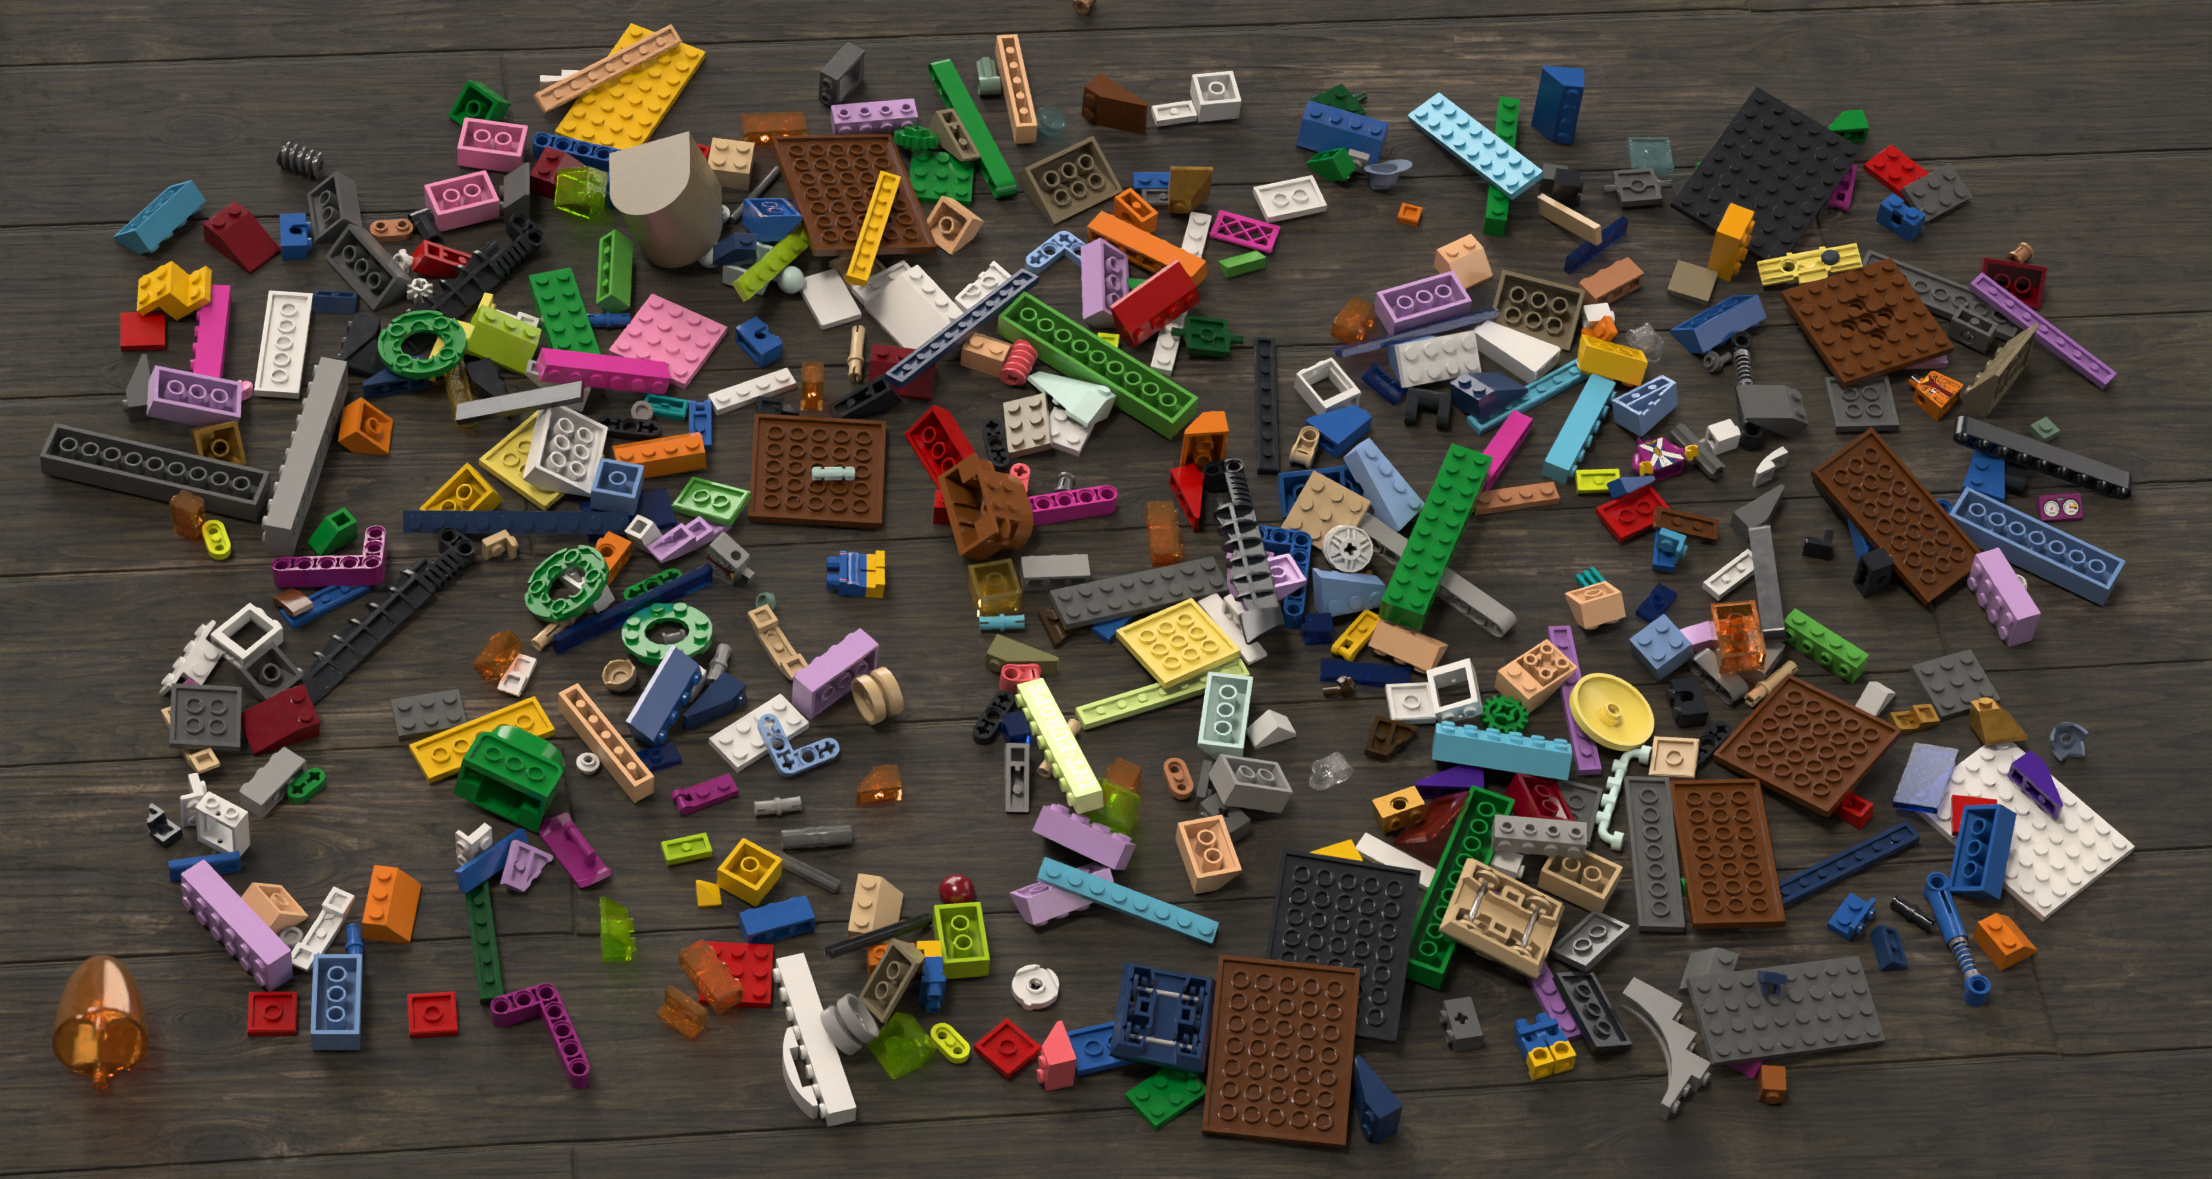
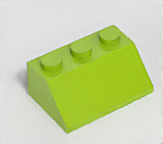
M481 304L471 319L466 340V352L481 359L491 358L493 364L524 376L529 359L532 360L538 346L541 329Z

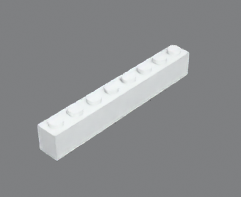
M801 953L776 959V969H773L774 981L780 984L779 994L781 1001L786 1002L787 1005L785 1008L787 1019L792 1021L796 1040H799V1055L801 1060L805 1059L806 1061L805 1072L807 1078L812 1079L815 1098H818L820 1103L818 1104L820 1117L825 1118L828 1127L855 1121L856 1105L835 1043L822 1025L820 1015L823 1012V1008L805 955Z

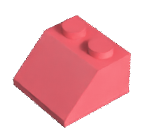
M1057 1021L1042 1045L1041 1056H1038L1039 1069L1036 1070L1039 1083H1043L1046 1092L1073 1086L1077 1059L1062 1021Z

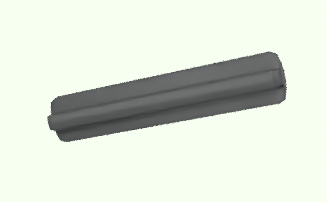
M785 853L780 854L782 868L833 893H836L840 888V880Z

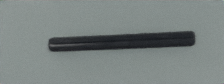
M926 912L827 945L823 952L828 959H833L931 926L933 917Z

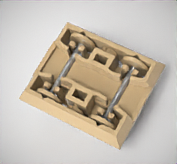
M1467 858L1438 931L1442 935L1476 951V954L1490 961L1493 960L1527 978L1537 980L1565 906L1563 903L1475 859ZM1495 890L1499 892V895L1493 893L1492 891Z

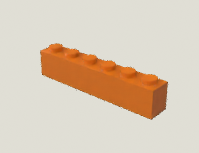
M1101 211L1087 226L1089 242L1102 238L1127 254L1128 261L1155 274L1177 259L1196 287L1207 276L1206 261L1201 257L1190 254L1182 248H1178L1165 240L1151 235L1147 231H1143L1130 223L1116 218L1114 215Z

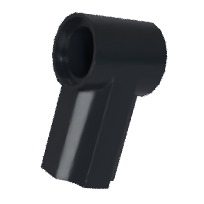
M429 207L408 213V220L413 224V231L418 232L422 241L427 240L436 244H440L443 241V236L435 224L434 215Z

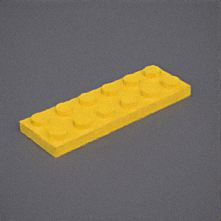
M535 696L410 744L409 751L430 784L458 773L463 757L477 735L482 732H491L498 726L511 725L545 739L555 735V728Z

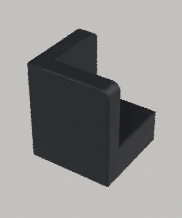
M1825 529L1822 540L1805 537L1802 556L1828 561L1834 530Z

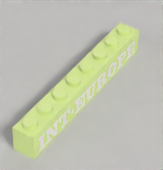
M1040 678L1018 684V694L1015 695L1018 708H1022L1025 722L1029 721L1032 735L1037 736L1039 749L1044 750L1047 764L1051 763L1054 777L1059 778L1061 791L1066 792L1069 806H1073L1077 814L1104 807L1102 789L1044 679Z

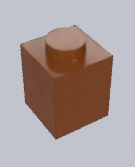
M1762 1065L1758 1075L1759 1102H1767L1769 1104L1783 1103L1786 1093L1785 1067Z

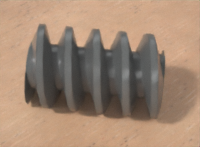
M288 141L286 146L280 149L276 159L278 166L283 165L284 168H291L292 171L298 170L301 174L306 173L307 176H314L315 179L320 178L325 165L323 152H319L316 157V151L312 149L307 154L308 147L305 146L300 151V144H296L292 148L293 143L291 141Z

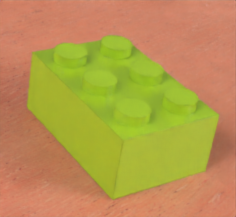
M981 902L934 905L932 923L935 941H941L942 975H945V979L988 976L990 958Z

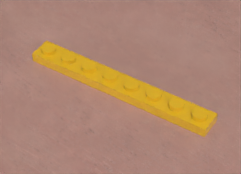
M880 171L846 275V282L866 287L901 176Z

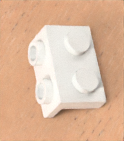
M198 773L188 775L190 794L180 797L184 827L196 826L195 807L207 794L205 782L200 781Z
M486 823L481 825L469 837L460 830L455 833L457 861L461 866L493 846L492 828Z

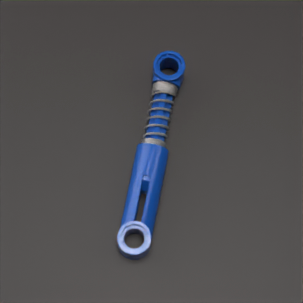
M1940 872L1930 873L1922 892L1923 897L1930 903L1946 946L1952 950L1954 959L1957 961L1956 964L1959 966L1958 969L1961 971L1960 974L1963 976L1962 979L1964 981L1965 992L1963 997L1965 1002L1970 1006L1980 1007L1986 1002L1991 983L1976 969L1977 965L1974 964L1975 960L1972 959L1973 955L1970 954L1971 950L1968 948L1967 933L1948 888V877Z

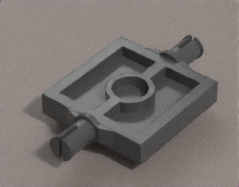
M1653 168L1617 170L1612 172L1614 184L1602 185L1603 194L1615 193L1618 196L1621 207L1662 204L1663 198L1660 190L1672 189L1673 182L1672 180L1660 181L1656 177Z

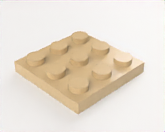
M1313 471L1281 528L1307 532L1312 538L1311 545L1322 551V542L1325 535L1332 528L1339 525L1358 527L1372 502L1324 475Z

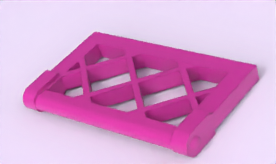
M1220 210L1209 238L1271 254L1280 231V226ZM1223 219L1229 220V221H1233V222H1230V223L1225 224V223L1223 222ZM1242 224L1251 226L1252 228L1245 230ZM1238 226L1241 231L1232 234L1229 228ZM1222 230H1225V232H1226L1228 235H1224V234H1221V233H1218V232H1219V231H1222ZM1262 230L1269 231L1272 233L1265 235V233ZM1258 231L1261 237L1252 239L1249 233ZM1245 236L1248 241L1239 239L1238 237ZM1265 241L1267 246L1257 243Z

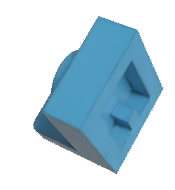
M1661 528L1656 547L1666 552L1674 553L1673 563L1677 564L1679 558H1684L1688 546L1684 545L1687 536Z

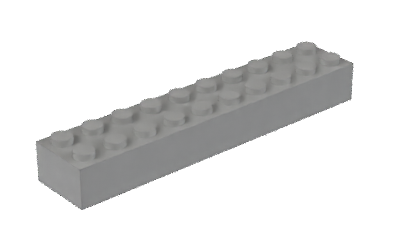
M321 357L319 365L314 366V380L308 384V397L303 399L302 415L297 416L296 420L297 430L291 434V447L286 449L285 465L280 466V480L274 484V497L269 499L267 506L268 515L262 519L261 528L265 530L262 543H265L266 553L293 557L348 392L347 361Z

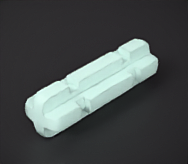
M813 467L812 480H821V478H824V480H842V478L854 480L855 468L824 467V469H821V467Z

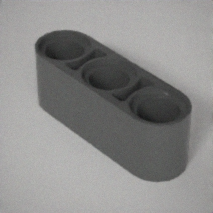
M1706 648L1688 660L1690 671L1727 705L1733 704L1749 692L1746 682L1712 650Z

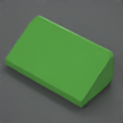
M1253 251L1220 260L1218 265L1225 277L1229 278L1265 268L1266 257L1258 251Z

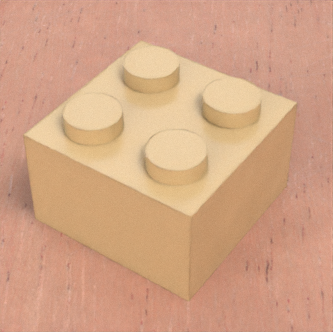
M720 138L712 139L708 163L720 181L721 188L749 190L755 143Z

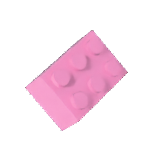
M465 118L457 147L458 166L511 173L523 165L528 145V126Z
M486 170L424 185L425 204L431 209L435 224L440 232L500 218L499 198Z

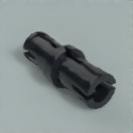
M1898 894L1889 905V907L1903 914L1907 921H1913L1927 932L1930 931L1936 922L1935 918L1920 910V906L1909 903Z

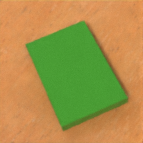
M692 476L672 504V510L696 518L700 516L704 520L731 527L752 496L750 491Z

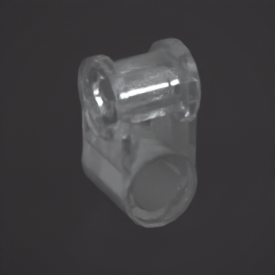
M1645 322L1641 324L1640 328L1630 329L1626 332V338L1630 346L1643 351L1649 363L1660 361L1664 340L1653 330L1650 324Z
M1334 752L1330 756L1313 763L1311 768L1313 774L1309 778V784L1313 789L1324 790L1350 778L1354 768L1340 752Z

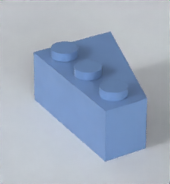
M1661 375L1613 399L1614 422L1640 437L1644 436L1678 405L1676 382Z
M1312 568L1315 609L1323 618L1380 607L1381 600L1386 591V585L1377 576L1358 573L1346 574L1333 570L1330 572Z

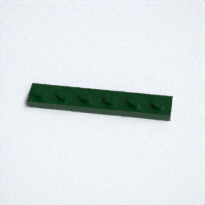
M485 880L465 893L480 1004H490L494 998L503 995L488 880Z

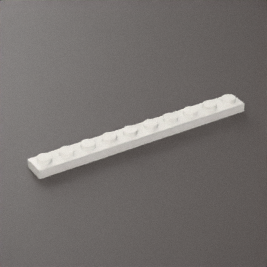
M1191 211L1182 249L1202 258L1212 215ZM1188 310L1163 327L1159 332L1150 368L1161 375L1171 376L1181 337L1171 336V328H1184V318Z

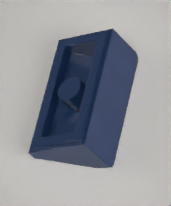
M315 290L312 297V312L354 315L357 308L358 293Z
M1880 924L1872 930L1870 937L1879 969L1888 971L1908 968L1898 929Z

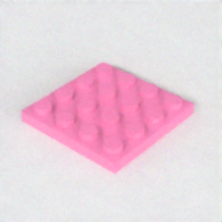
M651 294L630 324L627 325L611 346L609 355L666 362L671 376L670 383L685 390L727 334L728 327Z

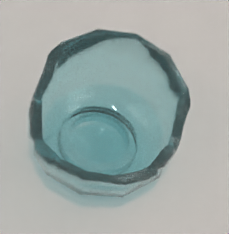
M1045 105L1037 111L1035 116L1037 128L1045 135H1057L1066 127L1067 117L1055 106Z

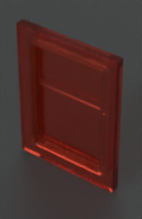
M1469 791L1435 798L1425 808L1426 820L1409 825L1392 843L1394 846L1402 844L1406 846L1431 840L1466 804L1465 800L1471 794Z

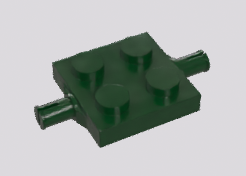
M1339 84L1309 99L1310 101L1365 116L1366 111L1359 102L1366 100L1367 94L1362 91L1354 96L1343 84Z
M1186 315L1184 318V329L1171 328V336L1183 337L1186 344V353L1228 358L1230 354L1229 344L1242 345L1244 339L1243 335H1232L1228 329L1227 320Z

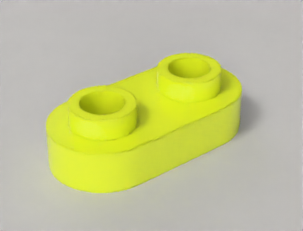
M218 520L205 522L202 526V536L210 557L216 560L227 558L231 553V544L223 523Z
M938 1023L932 1027L930 1040L949 1061L960 1064L969 1058V1044L949 1024Z

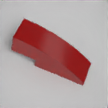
M1853 789L1832 813L1861 830L1873 817V803L1854 795Z

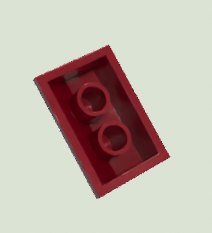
M1989 257L1981 258L1979 275L1984 273L2029 308L2040 309L2047 267Z
M873 344L868 383L885 374L916 349ZM936 363L904 388L897 387L901 398L931 401Z
M1516 773L1505 792L1506 797L1515 800L1513 807L1515 816L1575 821L1555 779Z

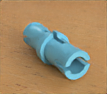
M999 614V616H979V623H989L980 624L979 628L980 631L1000 629V632L1005 631V629H1025V623H1015L1025 619L1024 615L1004 616V614Z

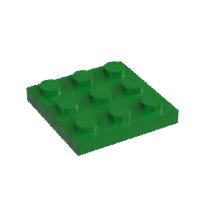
M912 151L909 179L919 203L937 204L941 196L955 199L964 207H971L974 160L961 162L951 153Z

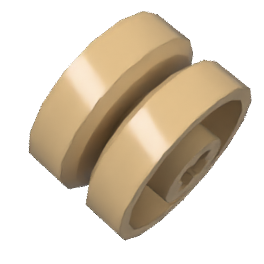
M880 667L871 671L869 676L863 674L852 680L851 688L854 701L860 714L869 724L874 725L883 721L886 716L893 717L902 713L904 702L900 687L886 667Z

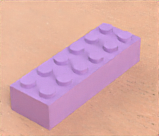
M204 859L181 873L182 884L180 887L183 894L182 903L189 911L192 910L196 914L200 924L206 925L217 941L221 940L231 956L235 955L239 959L243 969L250 971L261 987L264 986L271 992L293 977L291 949Z

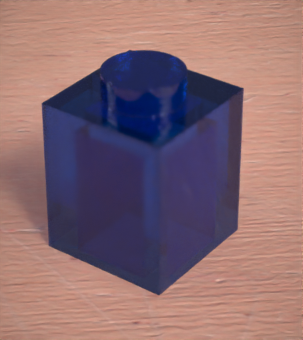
M1331 613L1304 614L1303 623L1299 624L1300 637H1304L1305 645L1332 644L1334 627Z
M1009 712L1001 715L1000 730L1005 743H1029L1030 745L1032 731L1024 712Z

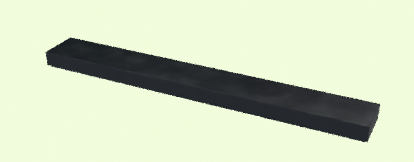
M1254 337L1257 474L1278 475L1279 449L1275 338Z

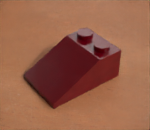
M546 146L530 174V193L589 211L602 189L605 179L568 153Z
M233 201L203 223L204 241L249 275L281 252V248L255 217L236 201Z
M304 684L283 690L241 713V726L253 756L320 736V721Z

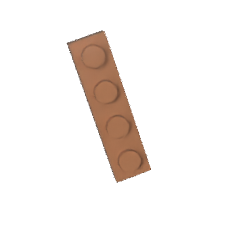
M1554 481L1482 491L1474 508V514L1482 515L1559 504L1560 497Z

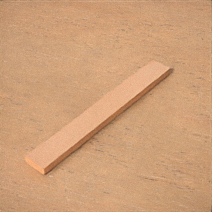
M672 24L537 92L533 97L545 114L680 45L682 40Z

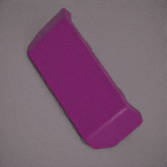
M563 811L543 821L538 830L542 841L577 887L583 888L592 885L613 874L611 868L605 866L595 850L576 828L568 812Z

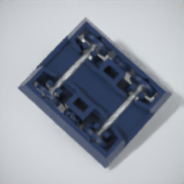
M1123 964L1109 1056L1118 1060L1192 1074H1203L1216 981L1208 977L1166 971L1140 964Z

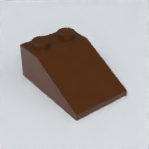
M1101 73L1084 86L1081 115L1087 120L1099 126L1143 135L1146 132L1149 103Z

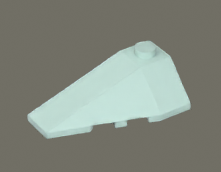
M1040 371L1028 376L1027 379L1042 393L1051 395L1054 404L1064 406L1066 408L1065 413L1069 417L1086 427L1108 418L1117 396L1110 392V389L1106 386Z

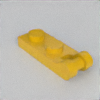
M1364 610L1332 645L1331 653L1336 656L1341 655L1344 657V660L1351 663L1355 659L1356 654L1372 638L1378 621L1384 619L1379 618V615L1369 610Z

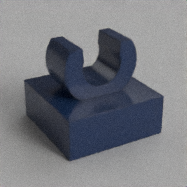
M1758 970L1757 980L1763 982L1761 992L1767 994L1768 987L1773 985V994L1779 995L1781 991L1779 984L1786 985L1788 975Z

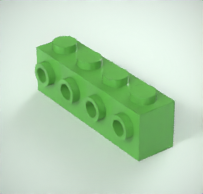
M613 230L603 236L599 242L596 304L605 311L610 312V314H619L626 311L630 307L633 242L617 230Z
M1796 608L1784 619L1786 643L1851 684L1863 673L1869 654Z

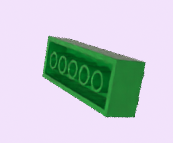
M571 268L529 275V295L536 316L539 318V324L547 348L601 354Z

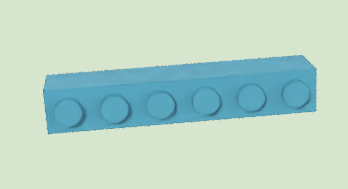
M1593 373L1591 374L1544 461L1543 476L1563 484L1567 483L1569 477H1574L1578 467L1576 465L1577 462H1582L1586 452L1584 450L1585 447H1590L1593 440V432H1598L1601 425L1600 419H1605L1609 410L1608 404H1612V400L1616 397L1617 392L1614 391L1616 382Z

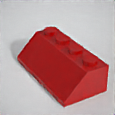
M1176 259L1112 304L1110 309L1119 337L1135 348L1188 309L1195 306V304L1200 302L1196 285L1181 263Z
M933 405L905 433L906 438L939 490L941 488L937 477L975 453L950 411Z

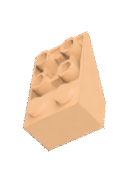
M1546 639L1498 670L1495 688L1501 694H1504L1507 699L1511 695L1513 696V701L1520 699V706H1526V712L1530 713L1542 705L1577 670V666Z

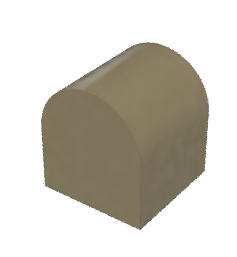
M689 131L609 154L611 201L650 262L664 268H678L699 260L713 248L722 231L721 183Z

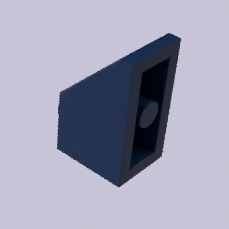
M734 233L714 245L712 265L753 266L756 263L757 234Z

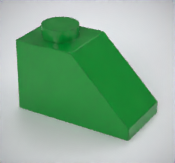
M1863 110L1843 111L1828 129L1850 142L1856 143L1866 141L1869 126Z
M1345 147L1318 152L1306 163L1307 167L1330 182L1346 181L1357 168Z

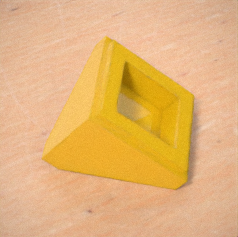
M696 880L698 908L722 906L719 886L706 881Z

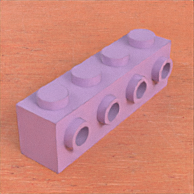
M914 99L831 105L830 121L833 135L894 133L895 130L905 129V126H917L918 114Z

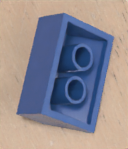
M785 198L744 199L742 223L751 233L757 234V240L760 243L772 244L773 241H781L802 221V215Z

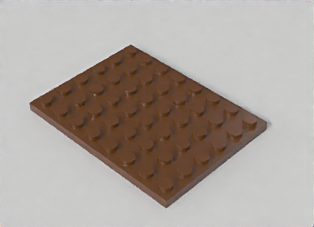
M891 134L771 136V147L795 209L802 215L801 224L814 256H849L854 254L880 171L901 176L876 255L936 253L937 245Z
M1219 954L1202 1134L1345 1149L1360 969Z

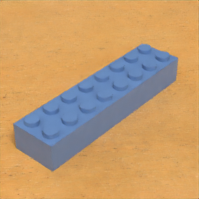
M1969 487L1965 488L1949 514L1978 548L1985 551L1999 548L2008 562L2101 606L2104 605L2119 580L2125 564V560Z

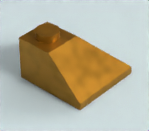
M1170 167L1167 191L1168 213H1190L1209 198L1213 167Z
M237 421L190 429L196 455L238 465H247Z
M1980 698L1970 702L1969 725L1984 745L2028 740L2027 734L2013 716L1992 698Z

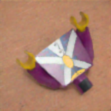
M1647 434L1642 437L1639 436L1636 440L1638 446L1632 457V471L1640 474V476H1654L1655 480L1652 483L1681 474L1685 459L1691 461L1693 456H1700L1698 446L1689 445L1686 448H1680L1669 443L1664 437L1651 440Z

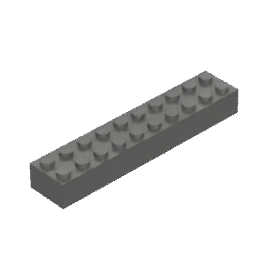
M57 423L54 424L40 455L41 472L43 474L254 522L258 521L271 489L269 471Z

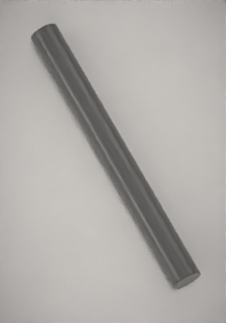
M775 166L746 199L759 198L780 175V167ZM744 201L728 218L732 224H735L743 215Z

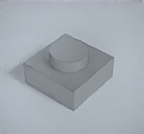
M1350 149L1348 153L1357 167L1354 171L1366 174L1364 167L1369 163L1370 154Z

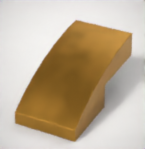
M1931 704L1912 705L1909 711L1890 712L1887 717L1890 724L1902 729V735L1930 728L1940 722Z

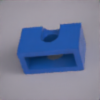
M1892 193L1880 204L1876 221L1907 242H1910L1922 231L1926 215L1915 207L1909 208L1904 204L1903 199ZM1892 217H1894V218H1896L1897 220H1899V221L1901 222V224H1900V225L1896 224V223L1893 221V218H1892Z
M306 213L279 214L282 261L308 260V251H312L311 238H307V235L311 234V224L306 222Z
M757 316L735 328V342L760 369L782 358L783 343L781 339L774 334L771 335L768 325Z

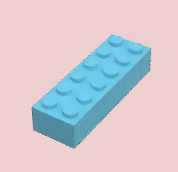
M1442 721L1441 724L1436 723L1432 746L1433 760L1568 780L1572 748L1571 744H1567L1568 741L1554 739V741L1545 740V737L1532 735L1531 738L1522 737L1523 734L1518 732L1503 734L1500 733V730L1494 728H1487L1484 731L1478 730V727L1474 725L1458 727L1455 726V723L1449 721Z

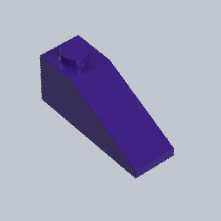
M2030 750L2011 764L2007 777L2056 821L2063 808L2062 800L2047 765Z
M1458 765L1416 781L1415 787L1422 799L1466 800L1472 785L1484 789L1483 767Z

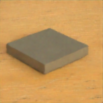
M1678 260L1666 294L1707 306L1718 271Z

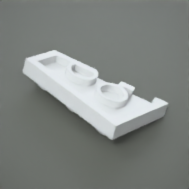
M993 261L986 272L978 275V280L975 283L969 284L955 297V304L963 312L967 311L1009 279L1011 275Z

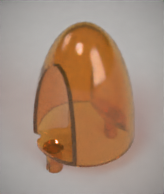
M96 955L80 964L65 985L55 1015L52 1048L55 1056L64 1066L77 1073L93 1076L92 1089L99 1092V1084H101V1092L108 1088V1076L115 1075L119 1069L130 1070L142 1061L147 1053L149 1042L146 1010L135 978L129 969L118 959L108 955Z

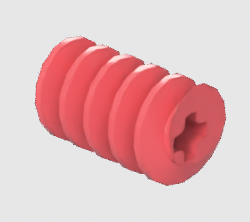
M1019 339L1014 343L1002 367V371L999 373L1000 381L1004 384L1022 386L1026 383L1035 360L1038 358L1037 350L1029 342Z

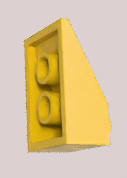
M466 463L419 509L493 511L503 499L469 463Z

